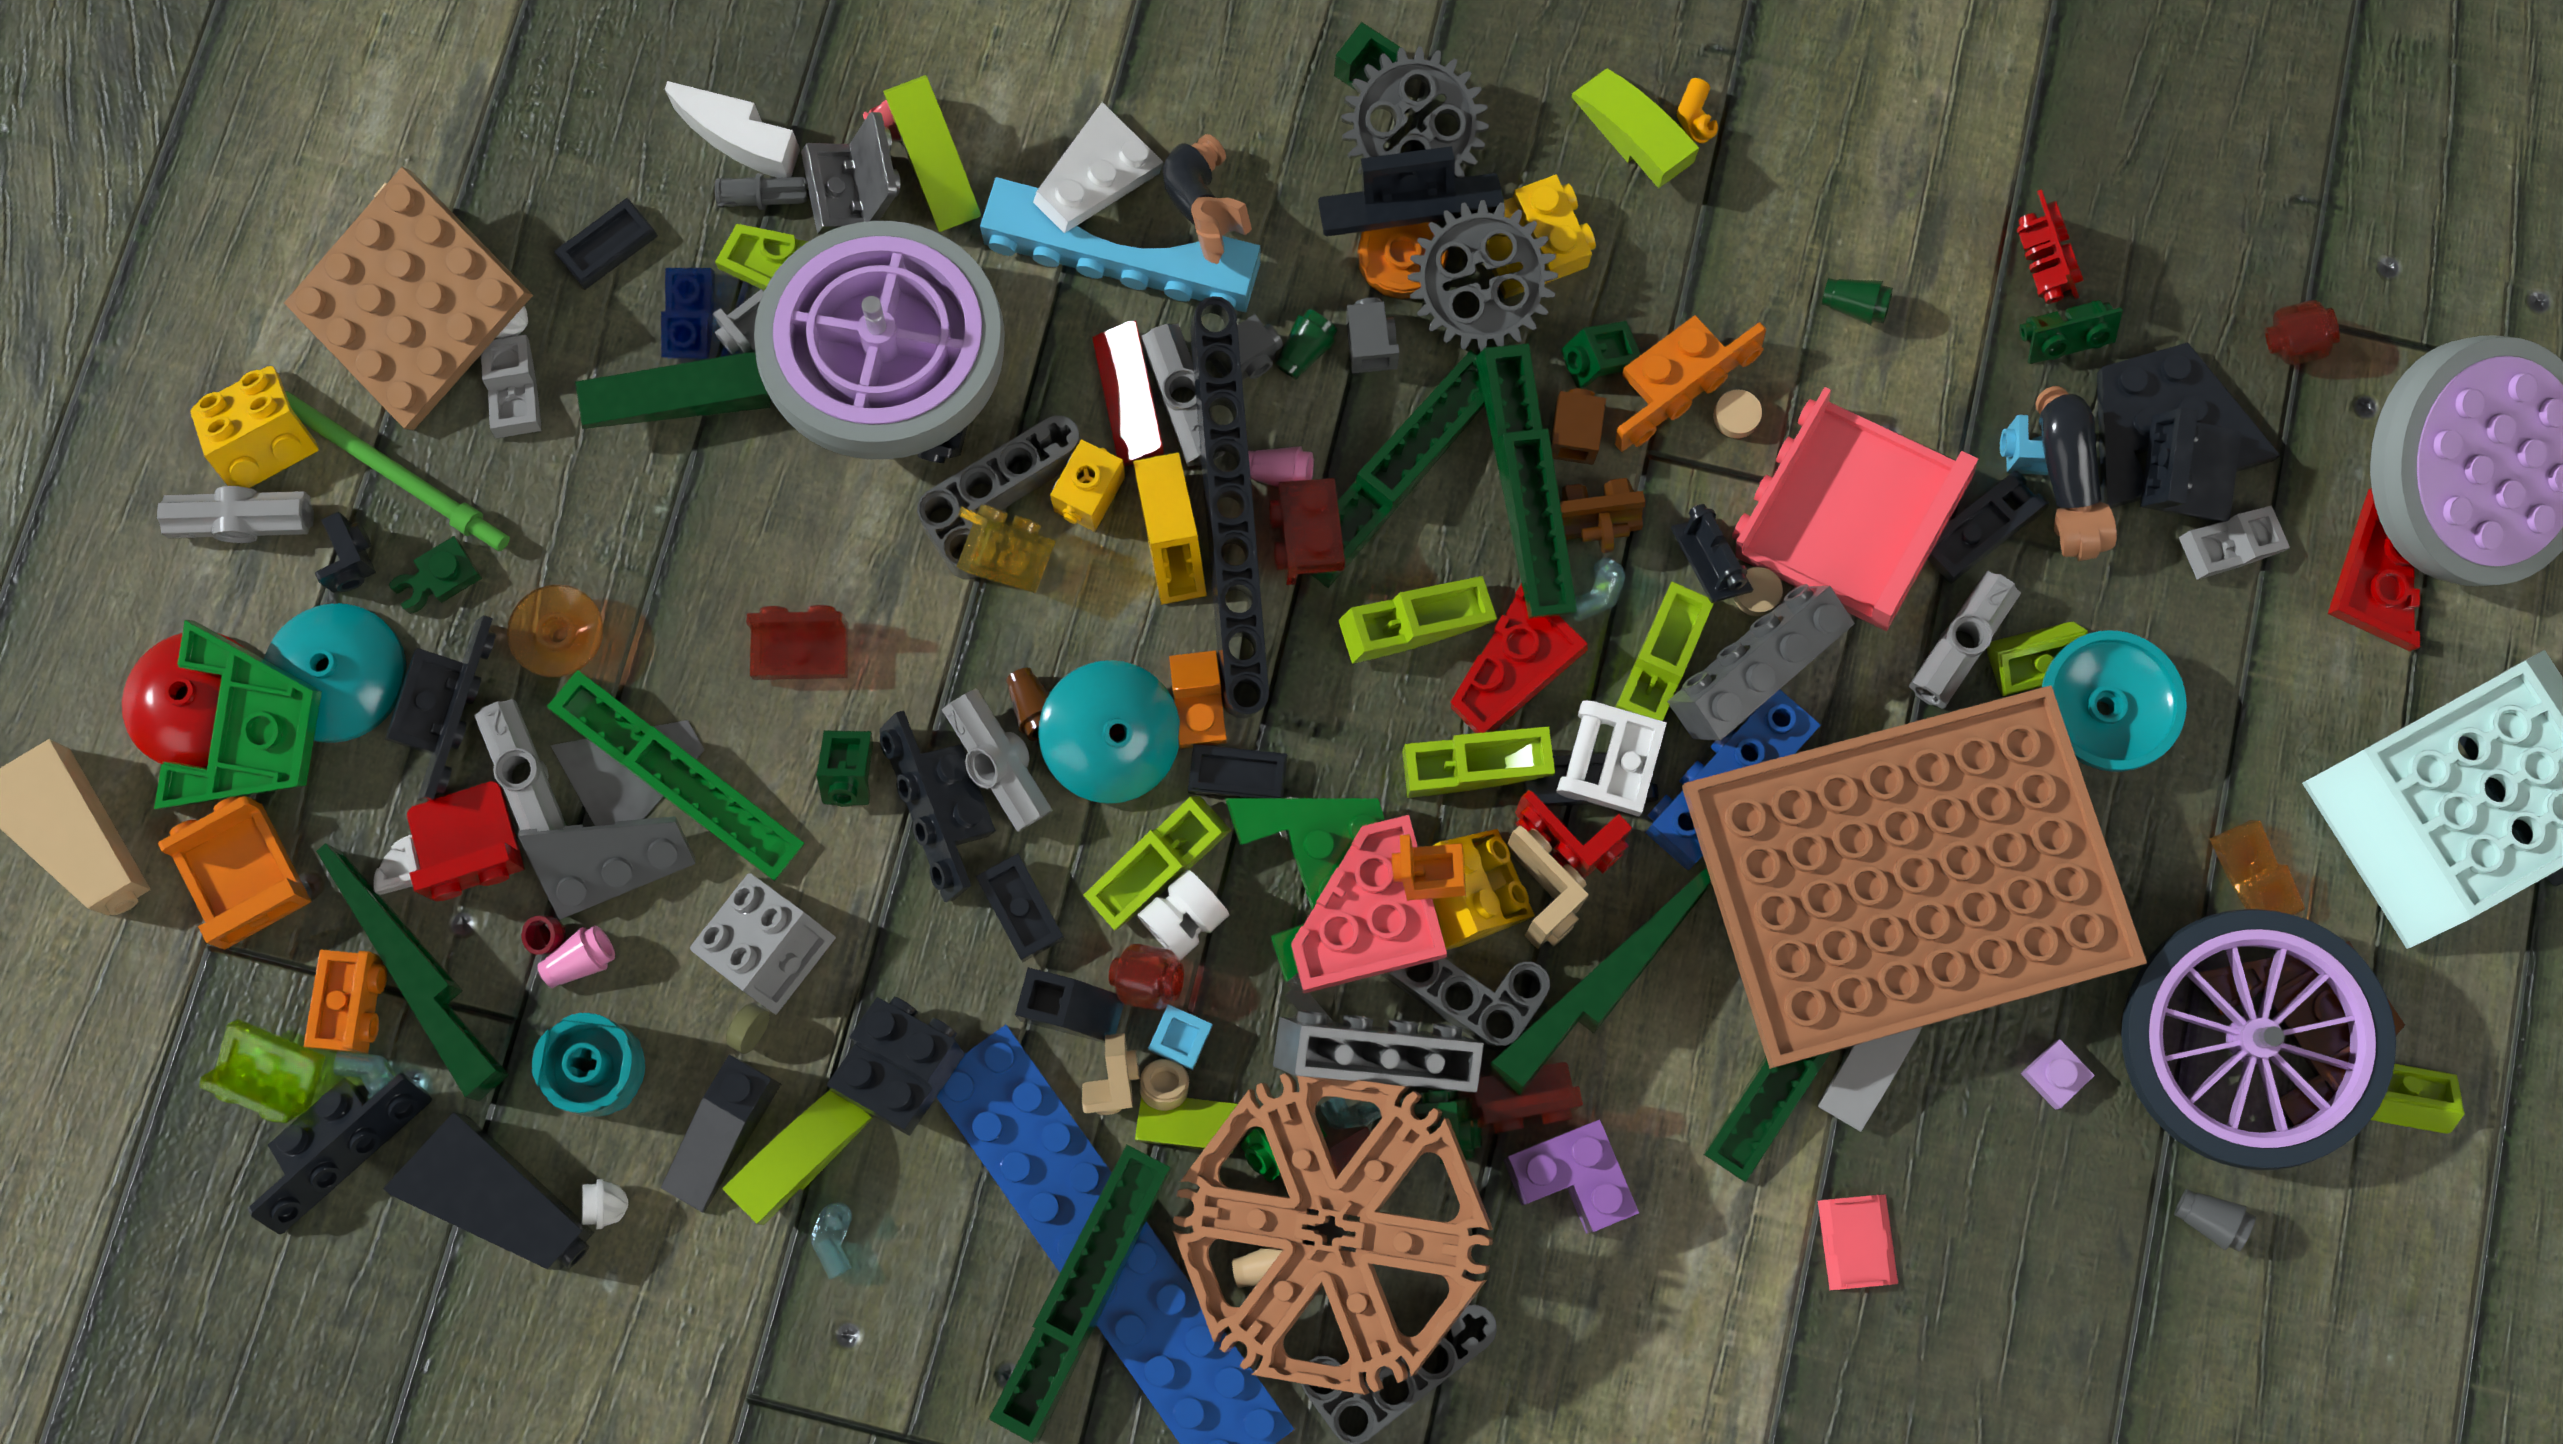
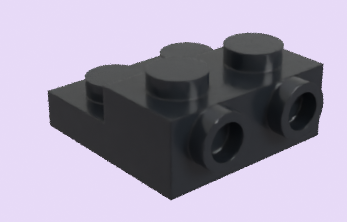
M894 996L891 1002L888 1003L877 997L849 1036L854 1046L829 1080L827 1086L833 1093L910 1136L965 1054L955 1040L957 1033L944 1022L933 1018L927 1025L915 1018L918 1011L906 1001Z

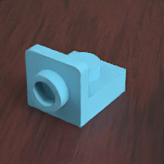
M2017 415L2009 427L2003 429L2000 438V454L2007 459V473L2018 470L2021 474L2049 475L2043 451L2042 436L2029 440L2028 415Z

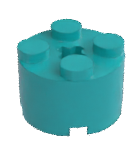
M576 1013L561 1019L562 1021L550 1030H547L540 1037L533 1053L532 1073L537 1086H539L547 1100L555 1107L586 1117L606 1116L627 1108L640 1089L645 1074L644 1053L639 1039L626 1027L598 1014ZM592 1059L597 1060L595 1070H589V1072L582 1070L583 1062H590Z

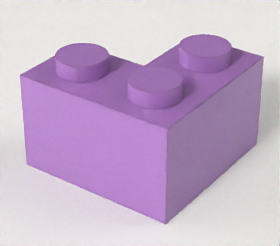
M1600 1120L1508 1156L1503 1160L1522 1206L1567 1188L1586 1234L1639 1214Z

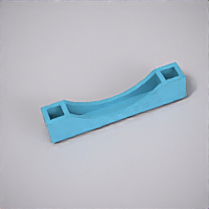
M998 177L995 178L980 225L984 244L988 245L994 252L1006 256H1013L1015 253L1032 257L1034 261L1047 267H1057L1059 264L1073 267L1080 274L1090 278L1099 279L1102 276L1119 279L1123 285L1136 290H1145L1146 287L1161 290L1168 297L1178 301H1189L1191 298L1203 301L1205 298L1212 296L1222 297L1228 300L1235 310L1246 313L1260 267V245L1222 236L1224 253L1219 263L1215 264L1204 258L1199 241L1171 248L1143 249L1115 244L1093 236L1078 226L1063 233L1033 203L1038 188Z

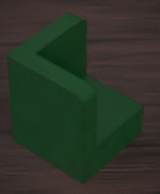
M1361 22L1336 54L1334 76L1355 90L1352 85L1355 78L1365 82L1369 81L1364 71L1367 64L1380 71V56L1385 54L1392 63L1397 62V51L1401 47Z

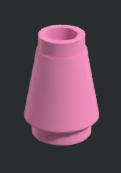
M1301 446L1248 451L1250 477L1254 481L1295 493L1298 492L1299 488H1310L1314 467L1312 452L1303 451Z
M593 926L590 929L582 927L548 955L545 960L538 963L537 967L546 985L554 988L558 985L606 970L608 963L615 959V951L609 938L598 926Z

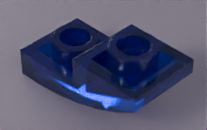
M665 268V311H661V358L709 359L715 293V271L712 268Z

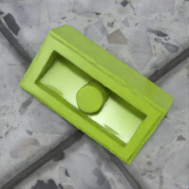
M2067 622L1991 641L1987 647V654L2000 694L2006 696L2042 687L2047 668L2055 656L2069 643L2088 634V631L2075 622Z
M2394 1064L2392 1079L2387 1093L2371 1120L2444 1134L2451 1133L2465 1114L2457 1075Z
M1141 1097L1135 1141L1204 1150L1238 1104L1186 1098L1179 1107L1163 1111L1150 1107Z

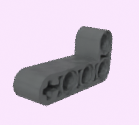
M1054 415L1043 420L921 496L917 505V513L927 536L955 576L961 579H973L979 577L987 568L989 555L982 536L975 527L976 525L1064 471L1069 457L1081 440L1078 428L1070 418ZM1059 437L1062 442H1067L1068 445L1061 448L1057 443L1052 444V441ZM1037 448H1040L1042 457L1045 455L1046 460L1040 461ZM1017 460H1027L1032 463L1031 468L1023 474H1014L1009 471L1011 464ZM988 484L993 487L990 494L984 498H973L969 495L975 485ZM948 508L953 511L951 517L945 522L934 523L930 521V516L936 509ZM972 545L977 548L975 556L970 560L959 561L954 558L956 550L961 546Z
M1445 958L1427 963L1431 969V978L1423 983H1416L1410 980L1406 975L1405 968L1380 974L1452 1025L1462 1027L1464 1033L1474 1040L1484 1043L1483 1046L1491 1050L1508 1048L1520 1036L1550 989V979L1547 972L1534 962H1522L1515 965L1506 975L1495 993ZM1521 974L1533 977L1538 985L1537 995L1533 998L1519 996L1513 987L1514 978ZM1454 986L1466 989L1471 996L1470 1007L1463 1011L1452 1009L1445 999L1446 991ZM1493 1014L1505 1016L1511 1024L1510 1036L1504 1039L1493 1037L1486 1028L1487 1018Z
M1468 1305L1450 1328L1449 1334L1451 1337H1455L1463 1331L1466 1326L1462 1319L1465 1315H1468L1471 1319L1479 1317L1483 1319L1484 1324L1479 1329L1483 1337L1480 1340L1474 1337H1467L1458 1343L1457 1346L1464 1350V1354L1460 1357H1457L1453 1345L1443 1338L1438 1345L1446 1353V1363L1442 1370L1437 1373H1428L1421 1367L1416 1375L1411 1376L1408 1364L1401 1357L1400 1360L1405 1364L1408 1371V1379L1404 1380L1407 1385V1392L1403 1400L1396 1404H1389L1383 1401L1379 1391L1373 1392L1366 1380L1364 1382L1370 1392L1366 1395L1335 1389L1328 1393L1320 1394L1311 1389L1310 1385L1301 1384V1386L1331 1430L1342 1442L1361 1444L1369 1440L1486 1349L1495 1339L1497 1332L1496 1320L1493 1314L1485 1307ZM1316 1356L1308 1360L1316 1363L1342 1366L1334 1358L1328 1356ZM1386 1366L1382 1367L1379 1374L1380 1380L1382 1381L1385 1377L1393 1375L1392 1369ZM1349 1406H1359L1367 1415L1366 1427L1356 1435L1344 1433L1339 1426L1340 1414Z

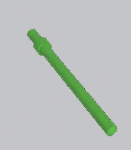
M285 391L292 410L303 424L450 519V526L465 536L474 535L498 552L508 545L510 537L485 521L482 512L468 503L459 504L295 395Z

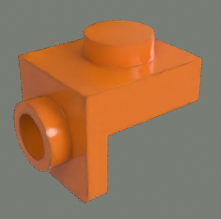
M1410 834L1400 835V852L1392 853V872L1395 883L1403 882L1407 901L1466 896L1465 862L1462 843L1413 847Z

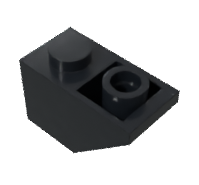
M1028 967L1015 1016L1020 1022L1105 1043V1035L1117 1034L1126 997L1073 978Z

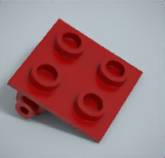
M2041 189L2037 192L2045 216L2037 218L2035 213L2027 214L2018 220L2020 226L2017 228V233L2026 252V260H2037L2029 266L2031 273H2034L2032 275L2038 290V297L2044 298L2046 304H2052L2064 298L2062 292L2071 289L2074 298H2080L2075 284L2084 280L2071 243L2064 245L2061 243L2070 240L2062 214L2060 213L2057 201L2047 204Z

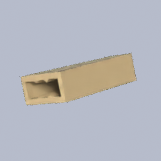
M48 739L0 768V829L85 907L108 916L110 914L118 915L133 908L138 903L137 898L151 890L69 748Z

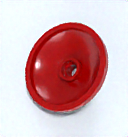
M182 633L154 645L135 664L124 687L122 716L131 740L150 759L160 764H163V762H177L207 768L222 675L178 667ZM220 634L221 636H223V637L229 639L230 641H232V642L238 644L239 646L245 648L244 646H242L241 644H239V643L236 642L235 640H233V639H231V638H229V637H227V636H225V635ZM187 686V695L183 699L177 700V691L181 687Z

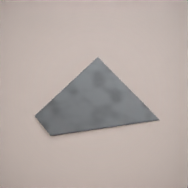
M688 720L653 726L695 759L704 751ZM588 739L551 745L595 826L615 825L616 821L644 819L663 798V796Z

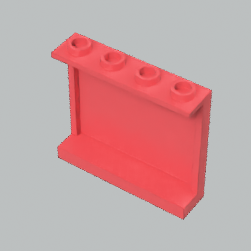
M1824 387L1817 401L1809 399L1798 419V424L1802 427L1796 438L1787 437L1780 448L1776 458V462L1780 463V466L1774 476L1765 475L1754 496V500L1758 501V504L1751 516L1744 513L1739 519L1732 534V538L1736 540L1735 557L1754 567L1767 568L1773 571L1780 580L1795 587L1808 584V586H1831L1848 613L1882 630L1888 631L1971 482L1978 458L1963 451L1960 452L1956 461L1829 402L1831 389Z

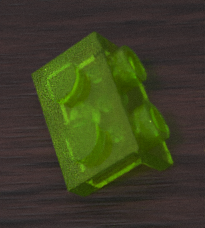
M236 1019L226 1027L216 1067L201 1076L199 1087L213 1093L217 1099L223 1102L237 1103L258 1112L265 1120L288 1123L311 1107L325 1055Z

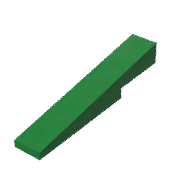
M579 670L573 674L547 705V708L553 714L774 882L805 845L794 834L655 727L642 720Z

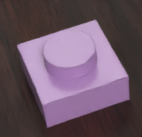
M2060 1039L2054 1041L2021 1073L2055 1110L2062 1108L2095 1076Z

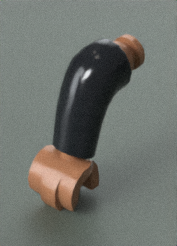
M1205 134L1197 143L1192 145L1181 143L1171 151L1163 166V179L1165 190L1174 205L1195 225L1204 258L1211 263L1218 264L1224 253L1222 236L1230 231L1246 235L1252 230L1245 203L1231 198H1216L1209 189L1208 185L1212 181V171L1215 169V166H1219L1225 161L1226 153L1221 143L1215 137Z
M2052 386L2040 393L2035 405L2036 410L2040 414L2039 427L2042 432V445L2056 504L2058 507H2061L2057 509L2055 515L2054 532L2057 536H2060L2063 557H2076L2078 561L2097 558L2099 553L2114 548L2117 540V530L2112 510L2108 504L2100 502L2102 498L2097 463L2095 419L2089 405L2082 397L2068 394L2060 386Z

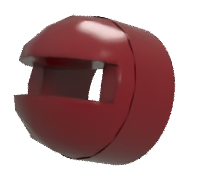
M534 916L524 924L521 938L524 947L530 953L536 955L551 954L564 943L566 932L560 920L552 916Z

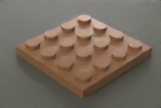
M401 167L286 299L284 304L404 429L414 431L530 300L533 294L411 170Z

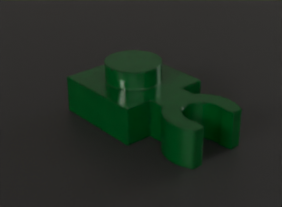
M452 536L413 560L419 570L418 573L413 576L409 574L399 575L389 583V587L396 594L403 592L407 588H413L412 597L400 604L407 613L411 614L421 610L431 594H434L436 599L443 603L481 580L482 577L460 541L455 536Z

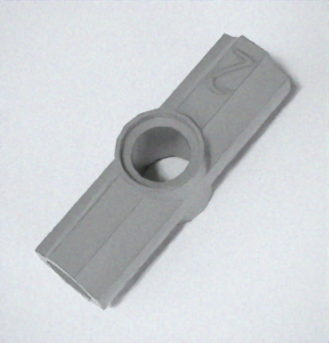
M1167 323L1152 328L1148 333L1141 336V340L1160 389L1164 409L1170 417L1187 466H1200L1202 462L1193 362L1179 324ZM1186 387L1194 391L1195 397L1189 402L1180 403L1175 401L1171 394L1177 388ZM1209 409L1210 417L1214 421L1211 410ZM1225 451L1215 453L1213 455V461L1216 458L1224 455Z
M225 486L217 488L215 494L164 495L161 503H158L157 519L160 523L161 534L167 538L213 537L230 543H251L257 540V536L308 534L309 529L313 527L314 510L311 505L310 496L305 491L259 493L254 489L246 487Z
M1989 571L1983 574L1951 624L1941 633L1938 643L1910 683L1909 687L1918 698L1929 705H1935L1942 709L1947 706L1980 654L1990 645L1992 636L2020 596L2021 592L2017 590L2015 583L2001 574H1994ZM1956 631L1968 633L1974 641V648L1963 647L1956 638Z
M975 688L965 693L942 709L968 751L965 764L970 778L981 788H991L1017 832L1053 811L1026 768L1029 763V752L1024 741L1012 732L1003 731L978 689Z
M514 699L502 702L497 701L483 707L474 716L494 764V777L499 785L504 788L520 830L537 829V831L564 829L566 823L549 784L548 769L544 762L539 759L517 702ZM529 762L531 771L527 780L514 784L512 773L515 767L520 763Z

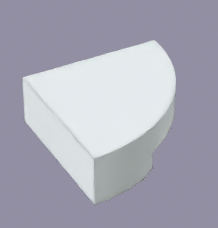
M412 834L395 842L391 846L392 849L384 857L380 867L376 869L374 875L375 893L382 895L413 886L409 873L419 870L421 867Z

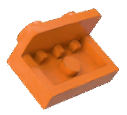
M330 950L319 951L303 1047L368 1054L370 1042L375 1041L379 1030V1017L375 1013L378 994L384 991L387 981V969L379 955L370 951H359L358 953Z

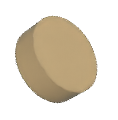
M1731 390L1719 399L1713 413L1714 423L1717 429L1725 436L1737 439L1744 438L1753 433L1762 417V408L1758 399L1750 392Z
M1753 567L1748 569L1746 577L1754 590L1751 593L1734 597L1735 603L1740 610L1748 615H1766L1773 611L1780 602L1783 594L1782 583L1779 577L1767 568Z
M1159 1059L1151 1062L1144 1068L1140 1077V1094L1147 1105L1157 1110L1166 1111L1179 1107L1186 1100L1189 1090V1076L1181 1064L1169 1059Z

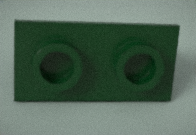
M2094 300L2091 303L2066 309L2065 316L2068 321L2065 322L2058 311L2036 317H2028L2026 323L2019 326L2021 339L2024 342L2031 341L2028 363L2033 364L2049 359L2054 360L2064 355L2092 348H2101L2107 344L2115 343L2123 312L2122 308L2113 309L2109 302L2102 303L2101 300Z

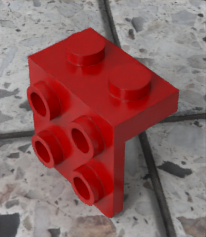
M489 781L412 806L408 810L407 820L421 869L409 873L415 892L436 902L445 901L460 896L463 893L462 890L477 885H495L510 878L509 875L525 870L503 789L496 782Z
M1528 790L1521 796L1515 811L1516 816L1519 818L1516 826L1520 825L1528 832L1532 828L1538 831L1551 845V856L1562 867L1565 864L1572 866L1583 879L1596 868L1604 874L1623 856L1622 853L1629 847L1624 840L1632 830V827L1620 814L1613 818L1585 845H1582L1532 791Z

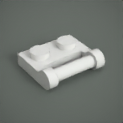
M1582 701L1578 717L1582 719L1566 777L1560 778L1557 793L1570 799L1585 800L1640 817L1667 722L1594 701ZM1600 724L1613 726L1614 730L1598 785L1586 782L1585 777Z

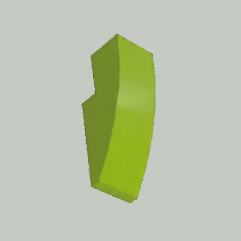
M1608 68L1572 93L1573 100L1628 163L1634 159L1658 189L1694 163L1699 150L1695 142L1648 96Z
M924 75L884 90L883 93L913 172L938 231L942 232L981 217L973 191L928 77Z
M1479 576L1400 592L1391 600L1352 607L1338 621L1351 662L1354 664L1456 636L1493 623L1497 620L1484 578Z
M1671 581L1615 708L1660 721L1664 720L1669 708L1667 701L1675 694L1714 604L1710 602L1708 597Z
M1549 726L1454 735L1452 740L1405 744L1402 751L1407 798L1490 788L1553 776L1555 774Z
M1190 796L1157 829L1150 830L1083 895L1113 930H1118L1168 889V886L1184 871L1192 868L1232 830L1201 796Z
M829 1090L765 1146L722 1189L756 1224L765 1225L799 1189L803 1190L873 1118L865 1110Z

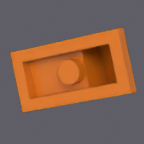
M1216 650L1169 656L1174 702L1180 718L1178 735L1180 749L1193 748V744L1207 746L1227 744Z

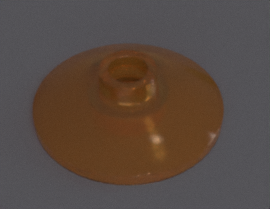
M567 585L540 587L523 597L514 608L508 622V644L516 660L530 672L544 677L567 676L585 667L596 655L603 638V620L596 604L582 591ZM557 629H567V636L563 641L553 642V634Z

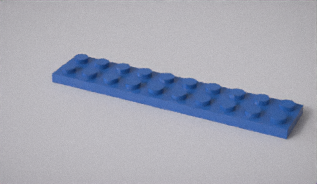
M1005 1024L965 1053L937 1095V1099L1057 1270L1061 1272L1112 1172ZM1146 1221L1096 1324L1180 1444H1276L1294 1430L1293 1426L1256 1375H1251L1254 1373L1251 1367L1245 1370L1240 1367L1244 1357L1237 1347L1234 1346L1231 1351L1225 1353L1220 1349L1227 1333H1223L1220 1341L1213 1342L1194 1287Z

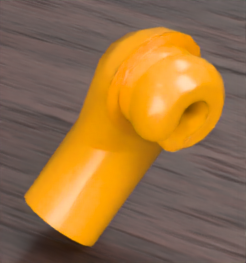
M1700 78L1690 79L1676 114L1685 133L1694 142L1705 143L1717 134L1718 123L1716 120L1710 121L1711 116L1705 114L1702 109L1711 86Z

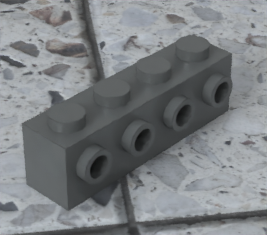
M1801 585L1790 591L1784 597V601L1772 612L1755 621L1750 627L1751 630L1737 642L1724 648L1717 655V659L1702 672L1689 678L1683 684V688L1667 702L1692 739L1721 741L1855 623L1831 586Z
M1298 1010L1297 1018L1279 1017L1273 1066L1294 1076L1347 1081L1361 1080L1391 1085L1477 1092L1484 1043L1462 1036V1027L1434 1024L1433 1032L1418 1031V1023L1397 1019H1389L1388 1027L1373 1026L1372 1018L1356 1015H1344L1343 1023L1327 1022L1328 1014L1307 1010Z

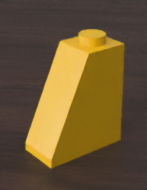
M1179 452L1133 461L1161 605L1207 596L1198 535Z

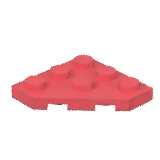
M1409 815L1365 825L1360 828L1352 842V846L1339 867L1334 871L1306 922L1301 926L1291 942L1304 994L1447 957L1433 900L1407 901L1403 882L1395 883L1393 879L1392 853L1400 852V835L1410 834L1413 847H1418Z

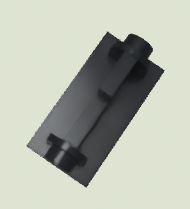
M1705 504L1693 507L1689 511L1690 520L1673 525L1671 530L1710 602L1714 603L1751 593L1754 589L1746 577L1747 569L1744 565L1739 564L1715 520V511L1710 508L1707 509Z

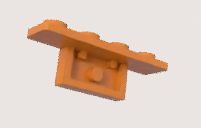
M1694 315L1625 366L1623 377L1649 405L1618 427L1615 446L1621 452L1632 444L1635 447L1641 446L1654 435L1657 430L1656 426L1668 417L1671 420L1679 418L1690 408L1695 397L1703 391L1707 394L1715 391L1725 382L1728 377L1727 373L1739 364L1742 367H1746L1754 362L1763 351L1762 345L1766 328L1759 322L1728 346L1724 347L1699 318Z

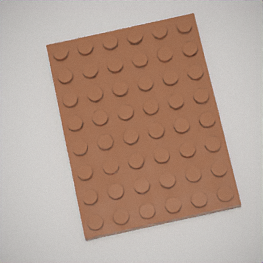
M2051 685L1694 780L1682 786L1770 1069L2147 963Z

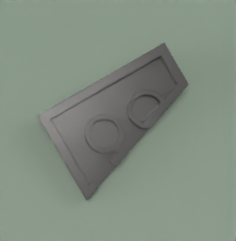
M676 816L616 821L615 825L583 827V824L564 826V829L547 831L525 829L519 830L518 833L526 854L559 920L695 864V856Z

